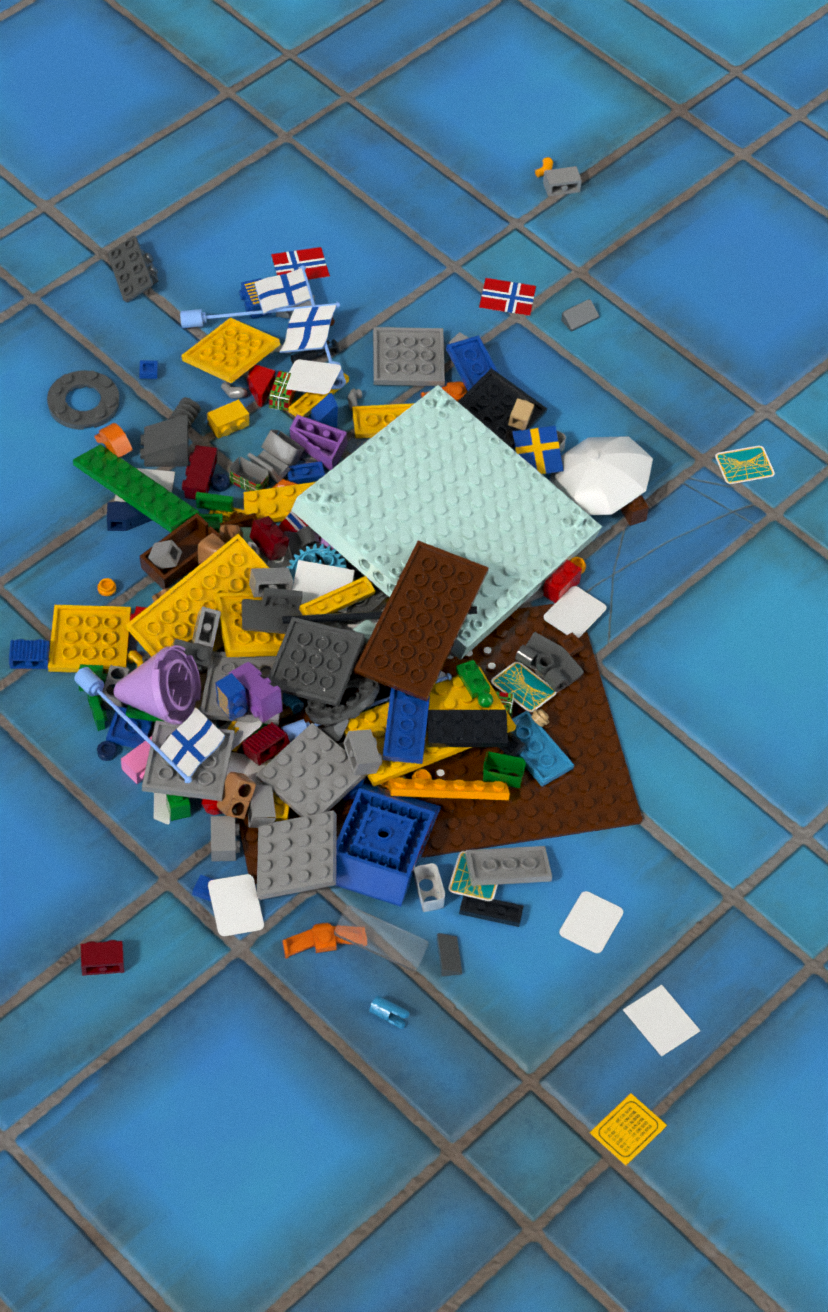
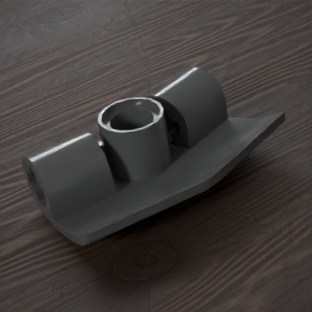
M309 526L301 528L298 532L284 531V534L290 539L288 550L291 560H295L294 554L300 555V549L304 552L307 551L306 546H309L310 549H313L314 544H316L317 548L321 546L317 533ZM316 555L318 562L321 560L322 564L325 565L323 558Z
M536 632L533 633L526 646L523 644L519 648L515 656L517 661L534 669L535 674L540 678H544L555 692L566 688L584 673L582 668L562 646Z

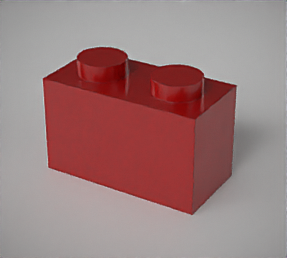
M567 559L545 581L543 596L556 603L571 587L577 586L580 583L582 568Z

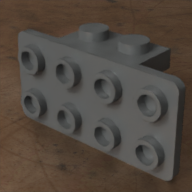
M135 236L130 237L109 251L108 257L125 302L131 301L159 281L157 277L158 271L152 263L154 261L152 256L140 248L138 239Z
M264 588L261 600L243 599L241 603L242 629L246 631L286 634L289 624H283L282 617L302 615L299 610L300 605H302V591Z

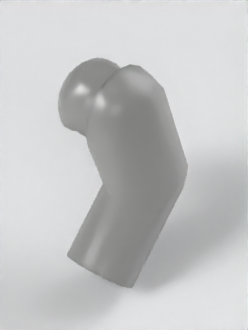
M227 381L221 385V388L231 399H238L247 395L245 388L232 387Z
M354 388L348 394L350 411H352V406H358L357 398L360 399L362 397L361 389L355 390Z

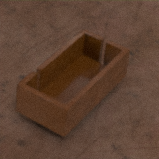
M196 513L159 541L172 540L180 548L182 554L177 566L158 569L148 558L152 550L151 547L139 556L141 568L162 589L170 588L199 566V542L211 533H214L221 540L222 536L211 526L208 527V523Z

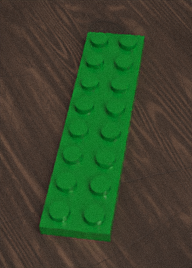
M101 444L73 459L75 467L170 533L196 513L199 515V511L122 458H117L115 454Z

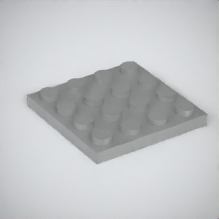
M373 327L374 385L444 386L443 328Z
M212 651L200 712L210 720L231 721L218 706L215 682L229 675V672L246 662H250L261 672L260 676L265 679L269 676L276 656L226 657L225 652ZM247 705L248 712L232 721L253 723L261 720L259 717L255 718L250 707ZM280 713L264 723L270 724L273 722L279 724Z
M156 721L152 742L160 749L171 733L181 724L172 725L168 722ZM219 729L225 735L223 742L199 765L191 776L192 781L190 783H185V779L150 746L142 791L222 801L235 730Z
M311 723L256 774V779L263 785H271L272 791L277 797L301 817L331 810L368 774L353 775L346 751Z
M334 810L258 827L257 897L260 900L336 885L337 814Z

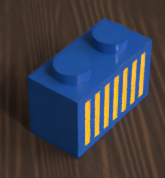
M261 278L241 282L239 296L245 302L246 312L262 310L254 285L255 282L262 280ZM266 313L264 315L254 314L250 316L252 319L262 316L271 315L272 313Z
M232 673L215 682L218 706L231 721L242 717L248 712L245 688Z

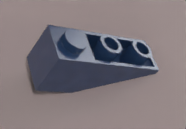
M107 502L108 531H128L153 521L127 502Z

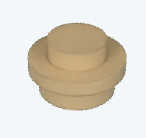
M535 709L533 711L534 714L531 718L539 726L543 727L549 723V716L542 709Z

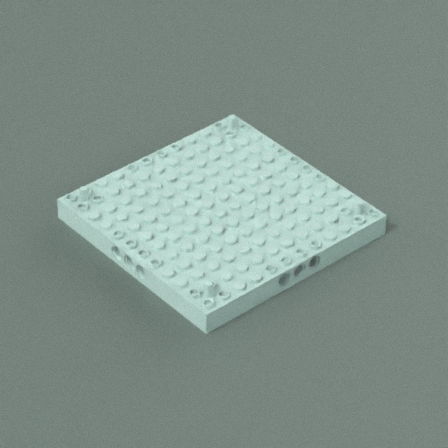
M439 385L296 498L291 510L389 597L418 540L489 567V572L472 605L477 606V614H468L451 650L460 660L538 591L545 581L567 559L570 561L588 546L602 528L598 522Z

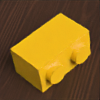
M238 399L208 412L207 425L219 439L249 426V413Z

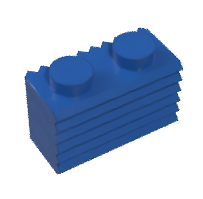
M24 639L11 640L9 651L10 669H48L49 641L43 639L26 641Z

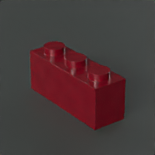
M196 445L194 452L190 453L189 462L191 464L190 466L187 465L185 473L187 478L186 480L183 479L182 490L186 499L196 500L197 492L209 493L211 478L214 475L218 460L217 448Z

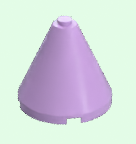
M178 645L167 646L118 681L114 687V695L119 701L172 725L182 724L194 711L195 702L201 699V681L197 665L192 655L187 656L183 652L185 651L184 647Z

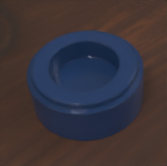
M218 473L211 478V486L215 491L222 492L229 488L230 483L227 475Z
M110 741L101 742L97 747L98 757L103 761L113 760L117 756L116 745Z

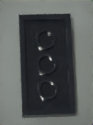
M506 709L428 710V747H508Z

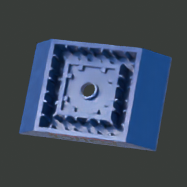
M364 783L358 789L336 841L335 886L401 907L414 876V870L418 866L441 806L412 797L391 796L390 791L378 786L373 787L371 784ZM385 831L389 836L382 838L378 833Z

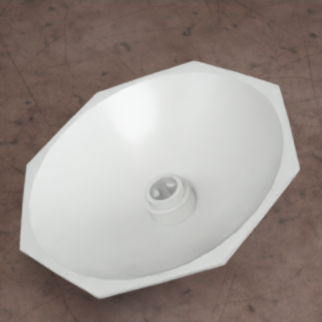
M589 437L561 456L564 471L551 473L550 482L588 515H612L646 492L653 458L630 437Z

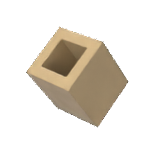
M517 398L508 425L526 430L534 404Z

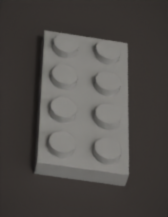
M545 846L466 850L465 852L471 886L551 882L552 880Z

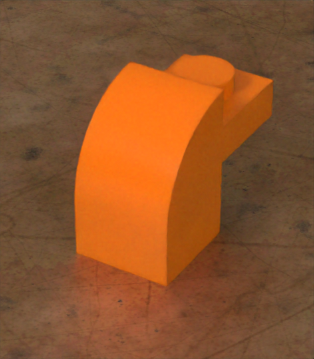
M116 423L100 429L99 433L94 436L98 443L105 444L106 448L115 454L117 458L133 450L126 434Z

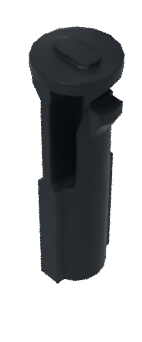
M335 339L331 340V342L327 340V345L332 344L328 347L329 350L333 349L336 354L339 353L337 341ZM325 348L318 351L307 350L291 355L290 359L292 364H294L296 360L311 361L327 354L317 356V354L325 352Z

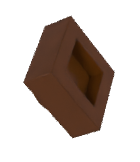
M573 632L557 641V644L562 646L570 656L584 649V644Z

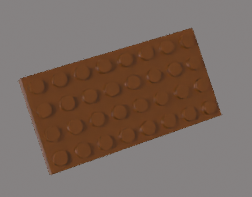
M418 540L354 669V673L427 702L489 572V567Z

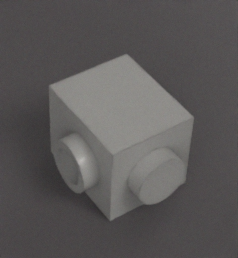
M172 540L154 543L148 558L158 569L175 567L178 564L182 551Z

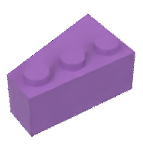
M300 415L295 417L289 428L290 438L305 449L304 451L318 462L322 461V464L329 470H332L337 465L348 445L347 432Z
M246 662L229 672L244 686L247 705L250 707L255 718L259 717L264 723L283 711L280 688L278 686H271L269 684L271 680L268 677L263 679L260 676L261 672L250 662Z

